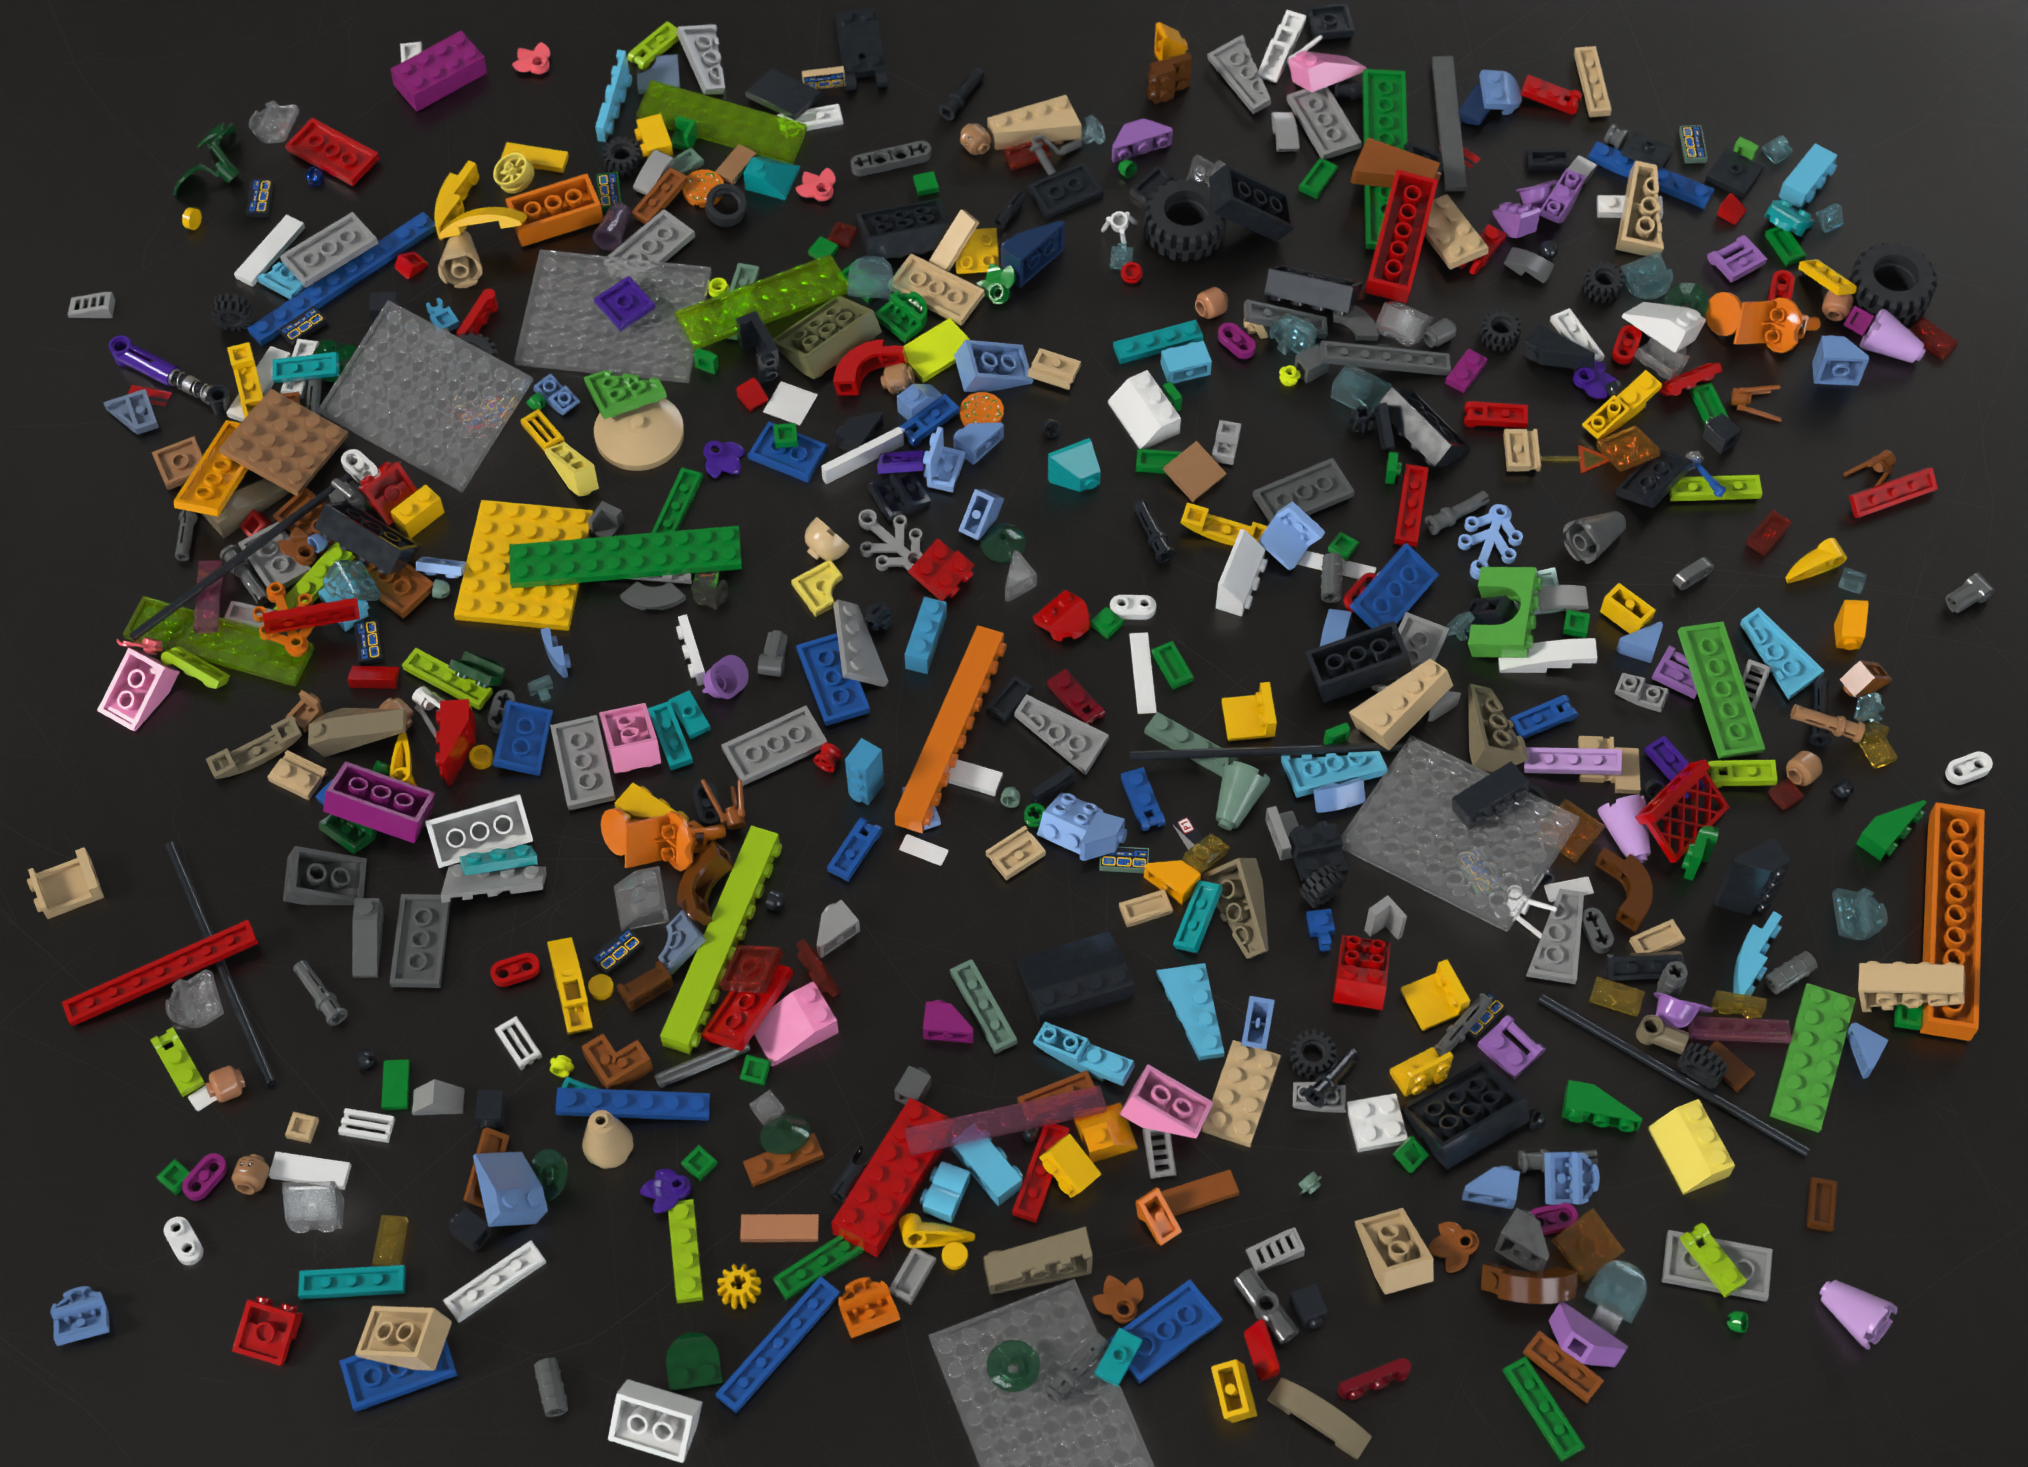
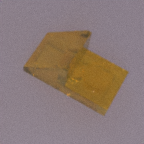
M1871 721L1865 724L1863 737L1858 743L1873 768L1876 769L1895 762L1897 755L1886 739L1890 730L1889 727Z

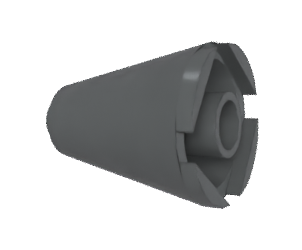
M1612 511L1568 522L1563 529V533L1566 532L1567 538L1564 540L1566 549L1577 561L1583 560L1587 564L1595 561L1626 529L1625 517L1617 511Z

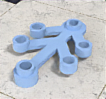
M1503 504L1492 506L1489 514L1479 518L1474 516L1468 517L1464 525L1467 531L1475 532L1478 527L1492 523L1490 529L1472 536L1462 534L1458 539V547L1462 550H1468L1472 545L1485 541L1479 558L1471 564L1470 575L1476 580H1479L1481 570L1477 566L1489 567L1487 561L1494 544L1501 553L1504 563L1511 564L1515 561L1516 551L1508 548L1499 533L1500 526L1509 536L1508 542L1511 545L1518 546L1522 542L1523 534L1514 529L1510 522L1511 510ZM1513 536H1516V537H1518L1519 539H1518V540H1515V539H1513L1512 537H1513ZM1506 554H1510L1512 557H1506Z

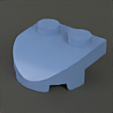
M1481 70L1479 77L1484 109H1502V115L1513 113L1522 101L1520 88L1515 78L1505 71Z
M1544 1152L1545 1204H1584L1588 1202V1198L1593 1191H1597L1599 1187L1600 1175L1597 1165L1593 1164L1588 1155L1584 1153Z
M88 1286L77 1287L63 1294L64 1299L57 1305L54 1303L51 1307L50 1313L54 1320V1341L57 1346L110 1332L109 1310L100 1291L98 1293L92 1291Z

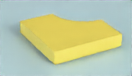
M826 561L792 579L791 582L814 616L817 617L834 607L833 590L843 580V575L832 561Z

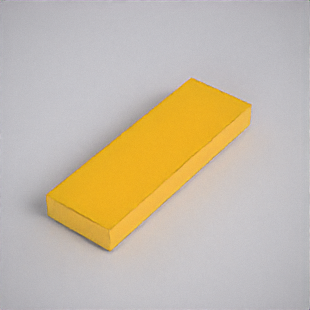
M507 142L501 157L502 159L508 154L520 153L526 157L535 169L563 173L569 155L565 151Z
M1818 259L1800 262L1798 269L1837 296L1855 294L1857 288L1855 284Z

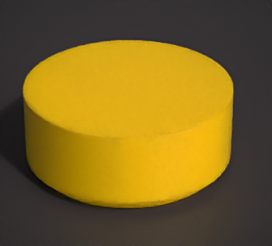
M192 207L185 210L182 217L185 228L196 230L199 227L202 219L200 210Z
M477 745L469 753L471 765L476 769H486L493 763V752L486 745Z
M598 974L589 981V992L594 999L605 1000L613 994L614 985L609 976Z
M951 1242L943 1248L942 1261L949 1269L957 1270L964 1267L967 1263L968 1252L963 1244Z

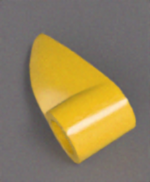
M1835 538L1826 539L1819 544L1817 549L1802 557L1791 568L1785 577L1787 584L1834 569L1842 565L1846 561L1847 556Z
M406 733L399 734L396 741L389 777L418 787L412 776V761Z
M914 1213L902 1216L898 1222L903 1242L909 1248L946 1246L951 1242L966 1243L975 1239V1234L950 1225L922 1222L920 1216Z

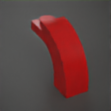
M882 339L866 342L849 351L841 359L835 370L833 383L837 395H859L862 380L875 369L899 363L907 365L908 359L904 346H885Z

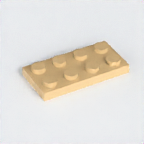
M1447 194L1433 200L1425 237L1449 269L1489 254V247Z
M913 254L909 255L888 283V289L893 292L900 291V294H910V291L920 294L926 301L928 310L946 319L950 318L960 326L964 324L985 295L984 289Z
M1233 1040L1212 1099L1214 1103L1204 1122L1202 1132L1251 1147L1281 1055L1263 1049L1242 1046L1241 1042Z

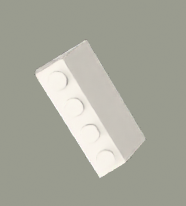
M520 794L425 821L439 868L459 863L460 856H466L471 852L485 853L497 848L508 849L533 841Z

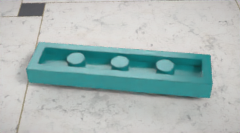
M1192 320L1113 342V349L1120 364L1159 354L1161 351L1171 347L1176 348L1192 342L1203 341V334L1197 321Z
M404 1265L300 1271L298 1296L300 1299L403 1294L405 1293L406 1268Z

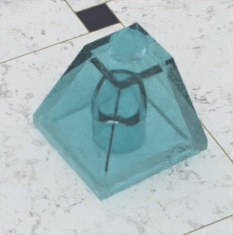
M1344 366L1333 381L1331 398L1353 409L1360 405L1367 406L1368 408L1371 407V412L1373 413L1374 407L1380 403L1388 392L1391 383L1359 367Z

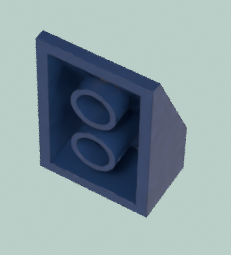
M1061 220L1020 232L1004 241L1001 246V269L1004 270L1009 265L1014 268V283L1021 288L1064 251L1065 222Z

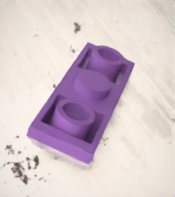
M1144 118L1124 124L1112 146L1113 163L1172 145V128Z
M1566 168L1540 209V216L1556 223L1564 222L1577 200L1586 176Z
M1512 202L1500 204L1499 209L1493 210L1494 217L1507 234V237L1519 238L1536 232L1540 216L1539 208L1531 207L1530 204L1522 206L1521 203L1512 204Z
M1565 1302L1558 1304L1549 1319L1560 1348L1582 1364L1616 1367L1628 1348L1627 1345Z

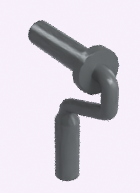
M1039 134L1032 138L1033 146L1030 148V151L1036 153L1047 174L1050 176L1055 174L1056 171L1041 147L1044 145L1043 142L1056 154L1065 155L1082 147V141L1077 139L1062 146L1059 150L1044 135Z

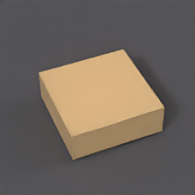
M293 1112L285 1133L286 1138L311 1143L319 1122L318 1117Z

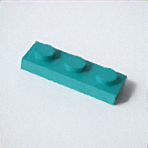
M336 352L272 359V380L275 383L339 376V354Z
M670 701L647 708L670 770L692 764V756Z
M518 845L510 849L497 848L491 852H471L466 856H460V866L465 876L537 864V855L532 845Z
M1198 880L1173 942L1176 949L1198 953L1223 890L1220 884Z

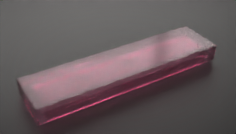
M222 560L199 561L197 583L222 566ZM222 577L196 596L194 633L218 632Z
M1695 1016L1690 1024L1687 1025L1690 1039L1791 1043L1792 1039L1788 1020Z

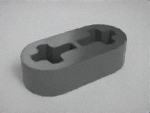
M1703 557L1677 573L1673 578V582L1680 590H1684L1706 577L1713 570L1714 565L1707 557Z
M501 690L496 693L489 712V727L491 731L497 734L500 732L502 722L499 725H496L495 722L499 721L500 715L503 718L505 706L504 708L502 707L501 702H504L505 699L516 702L514 693L509 690Z
M1596 908L1584 910L1581 928L1591 948L1597 953H1607L1612 948L1614 937L1602 912ZM1589 916L1592 919H1597L1595 926L1592 921L1587 922ZM1599 935L1602 940H1607L1605 945L1602 942H1597Z

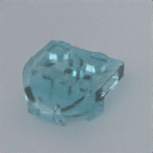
M1660 252L1620 267L1622 269L1621 273L1625 275L1624 282L1627 289L1632 295L1640 299H1656L1663 296L1669 291L1673 281L1672 269L1667 270Z
M865 256L855 260L849 269L848 296L890 298L892 294L893 272L889 262L877 256Z
M1284 316L1277 320L1269 330L1270 338L1276 339L1279 344L1277 349L1284 355L1290 350L1299 354L1315 346L1317 328L1297 316Z
M337 561L330 567L323 580L326 591L332 597L337 595L342 599L357 598V601H377L381 595L362 561Z
M1840 888L1832 891L1839 936L1866 940L1879 933L1887 924L1886 908L1883 903L1878 904L1872 897L1874 894L1872 891L1865 888L1859 892Z
M1612 1261L1600 1268L1584 1297L1632 1323L1646 1296V1280L1642 1272L1633 1264L1625 1261Z

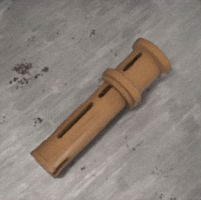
M1797 704L1793 706L1790 714L1791 719L1832 731L1834 736L1839 737L1842 735L1851 738L1856 743L1860 742L1865 731V723L1863 722L1855 723L1846 720L1844 716H1829Z

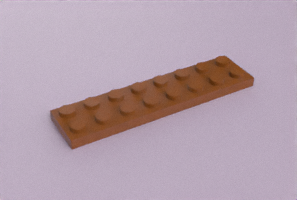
M305 487L299 496L295 495L272 516L274 522L279 521L280 523L316 495ZM325 501L286 529V531L291 534L292 530L298 527L308 536L318 533L319 531L314 529L324 505L327 503ZM328 540L327 548L317 554L322 557L336 541ZM351 552L355 558L342 571V573L403 619L433 590L434 583L408 563L400 572L386 575L379 572L377 566L361 561L358 558L359 555Z

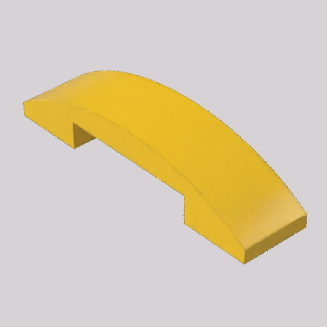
M504 207L474 209L459 215L449 222L439 236L440 238L458 236L463 233L467 225L499 221L501 229L521 226L527 216L526 213Z
M249 342L227 348L240 395L244 419L264 397Z
M1187 503L1181 519V524L1190 530L1214 541L1232 546L1236 542L1240 529L1247 531L1259 543L1260 536L1267 528L1266 525L1253 522L1252 526L1214 516L1208 514V508Z

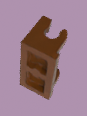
M660 960L655 963V968L623 986L620 983L617 985V992L631 1012L674 987L671 975Z

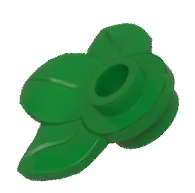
M991 263L988 267L986 280L976 283L978 287L984 289V297L990 298L995 304L1005 303L1009 297V289L1015 281L1014 268L1009 265L1002 270L999 266Z

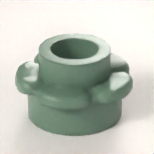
M1313 1171L1298 1183L1302 1188L1301 1192L1307 1191L1311 1194L1322 1185L1319 1182L1321 1175L1318 1177Z

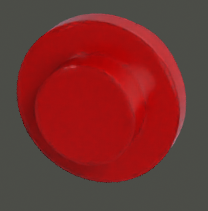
M1135 262L1126 263L1121 269L1122 279L1129 284L1137 283L1142 278V268Z

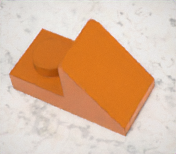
M1156 1187L1136 1201L1138 1218L1146 1222L1157 1244L1163 1245L1182 1232L1159 1188Z

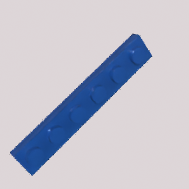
M1598 141L1595 143L1587 159L1600 167L1629 178L1630 170L1635 163V160L1621 154L1622 151ZM1664 168L1657 170L1659 191L1700 208H1706L1714 193L1713 188Z
M557 1088L556 1115L591 1116L596 1111L605 1110L615 1117L709 1121L710 1093Z
M820 1276L716 1393V1397L737 1413L841 1296L840 1291Z

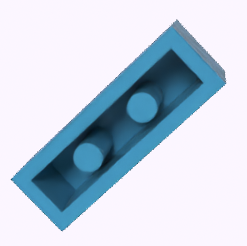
M924 597L905 652V669L928 674L947 618V602Z
M861 738L845 759L848 792L853 800L857 802L862 801L869 805L884 786L882 749Z

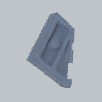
M146 389L104 402L106 410L137 435L159 428Z

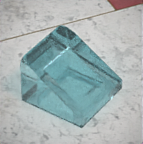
M1844 567L1838 587L1860 594L1867 574Z

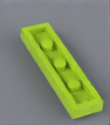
M1759 475L1712 476L1720 485L1726 488L1722 497L1714 495V491L1703 476L1683 477L1669 491L1670 501L1761 499L1763 494Z
M335 542L288 592L285 598L288 609L298 606V597L303 593L310 594L314 602L319 597L318 591L330 585L355 556L351 552L340 548V544Z
M417 648L413 650L402 664L405 671L459 700L469 699L470 705L478 710L482 709L493 694L491 687L488 689L476 685V680L470 677L467 680L456 676V671L448 668V664Z
M693 1199L678 1201L674 1208L668 1210L676 1299L677 1303L680 1304L704 1299Z

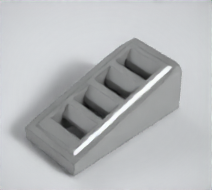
M101 292L71 298L68 317L112 318L116 302L113 293ZM76 305H80L78 310H75Z
M1749 659L1742 679L1745 687L1757 691L1756 694L1747 691L1748 697L1753 698V702H1750L1752 710H1755L1771 667ZM1752 671L1754 673L1763 675L1762 679L1750 675L1749 672ZM1746 679L1758 682L1760 684L1759 686L1753 685L1751 683L1746 682Z
M1143 1128L1150 1178L1176 1176L1171 1133ZM1163 1135L1164 1137L1163 1140L1151 1141V1136ZM1165 1145L1166 1149L1153 1151L1152 1146ZM1167 1154V1159L1154 1160L1156 1155ZM1156 1165H1169V1169L1155 1171Z
M1294 1227L1246 1249V1252L1255 1272L1258 1274L1303 1257L1305 1248ZM1289 1240H1291L1294 1247L1292 1250L1287 1243ZM1279 1244H1281L1285 1252L1282 1255L1277 1247ZM1268 1248H1271L1275 1258L1271 1259L1267 1251ZM1261 1251L1265 1263L1261 1264L1257 1252Z

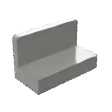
M1276 806L1267 808L1265 820L1280 860L1292 858L1291 844L1288 837L1290 832L1299 826L1294 812L1288 811L1279 814Z
M1387 895L1369 908L1364 930L1372 937L1386 927L1399 940L1403 936L1407 916Z

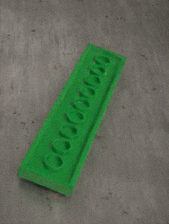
M1363 69L1364 144L1368 137L1405 150L1404 145L1407 143L1405 71ZM1365 185L1366 249H1375L1391 189L1389 187Z
M739 526L509 545L511 588L742 569Z

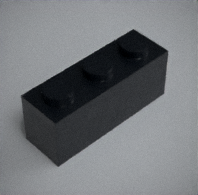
M1510 761L1452 797V811L1469 830L1476 826L1479 827L1488 818L1504 812L1509 805L1522 801L1529 794V781Z

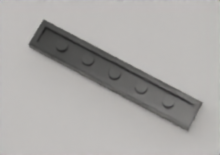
M1321 341L1320 343L1321 363L1448 376L1451 372L1450 354L1332 341Z

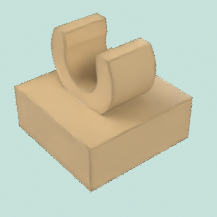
M1244 320V327H1247L1248 334L1257 332L1260 339L1269 337L1267 326L1245 322Z

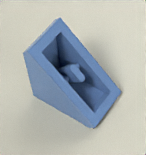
M1660 621L1621 637L1616 649L1617 652L1651 663L1663 627L1662 622Z
M1250 996L1242 1046L1266 1050L1275 1000Z
M1852 1023L1846 1036L1861 1075L1865 1079L1869 1077L1889 1040L1858 1023Z

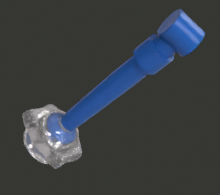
M1698 450L1689 452L1685 458L1693 461V467L1690 470L1697 468L1709 483V486L1714 491V495L1722 497L1726 488L1720 485L1701 465L1704 457Z

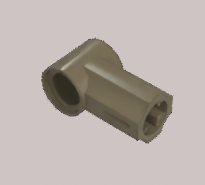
M1647 1015L1637 1028L1636 1037L1642 1044H1656L1682 1054L1687 1044L1689 1033L1663 1023L1656 1015ZM1645 1027L1651 1028L1654 1033L1647 1031Z

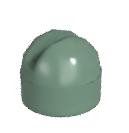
M436 579L433 584L432 597L440 599L447 597L450 594V585L443 580Z
M1015 787L1005 788L1001 795V803L1009 808L1017 807L1020 802V792Z

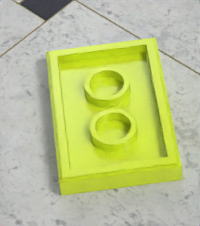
M949 318L904 345L908 359L907 366H910L913 373L924 383L956 363L955 353L965 340L970 339Z

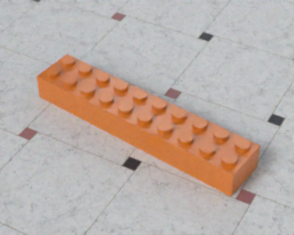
M1936 802L1928 816L1923 962L1934 965H1944L1946 963L1964 965L1965 1004L1931 1006L1928 1002L1923 1003L1922 1027L1920 1029V1033L1971 1041L1979 1028L1985 810Z

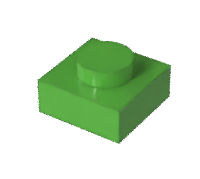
M1739 137L1733 151L1754 161L1759 146Z

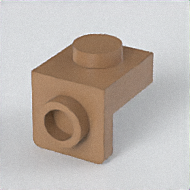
M302 690L299 693L301 701L287 714L286 718L292 715L298 728L306 733L309 730V724L324 712L320 704L321 700L315 694H308Z

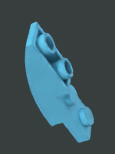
M1773 911L1762 929L1754 924L1752 925L1739 952L1733 977L1734 1001L1738 1005H1740L1743 998H1750L1756 988L1752 985L1755 979L1760 981L1768 969L1764 967L1767 957L1764 955L1770 947V944L1767 942L1770 937L1775 939L1782 926L1778 925L1782 916Z
M1047 1022L1043 1024L1033 1041L1034 1045L1052 1057L1080 1072L1087 1070L1090 1077L1101 1082L1107 1079L1124 1086L1135 1067L1133 1060L1092 1045L1088 1038Z

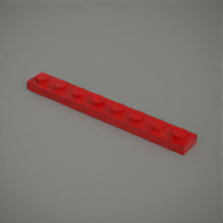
M243 921L63 1001L62 1005L68 1022L71 1026L77 1025L259 944L250 921Z

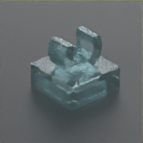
M1093 115L1086 117V125L1081 127V132L1085 135L1081 137L1085 143H1090L1094 139L1098 145L1105 142L1102 124Z
M1781 135L1763 145L1761 151L1774 164H1777L1789 157L1793 149L1788 145V140Z
M1837 203L1815 213L1816 221L1820 223L1821 231L1825 233L1843 225L1842 208Z
M1118 243V246H1112L1110 269H1122L1126 263L1132 262L1133 247H1127V243Z
M1470 611L1458 614L1446 626L1450 628L1448 636L1456 634L1460 641L1468 639L1464 631L1466 629L1470 634L1472 625L1470 623L1475 619Z
M550 675L527 683L531 696L538 694L541 703L551 700L548 690L553 688V682Z
M1873 692L1858 698L1854 718L1859 722L1868 719L1873 723L1881 721L1882 717L1878 713L1885 709L1881 704L1882 696L1877 692Z

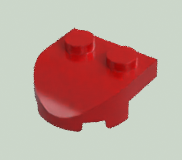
M1064 590L1033 616L1034 623L1049 631L1052 639L1056 641H1062L1063 638L1070 636L1076 639L1082 636L1090 627V614L1083 599L1067 590Z

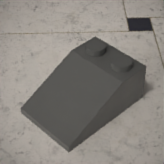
M295 846L287 857L283 901L302 905H354L355 898H363L367 858Z

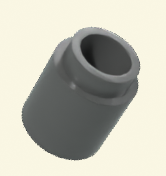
M1443 318L1426 328V331L1423 332V339L1430 348L1439 347L1456 336V325L1452 320Z

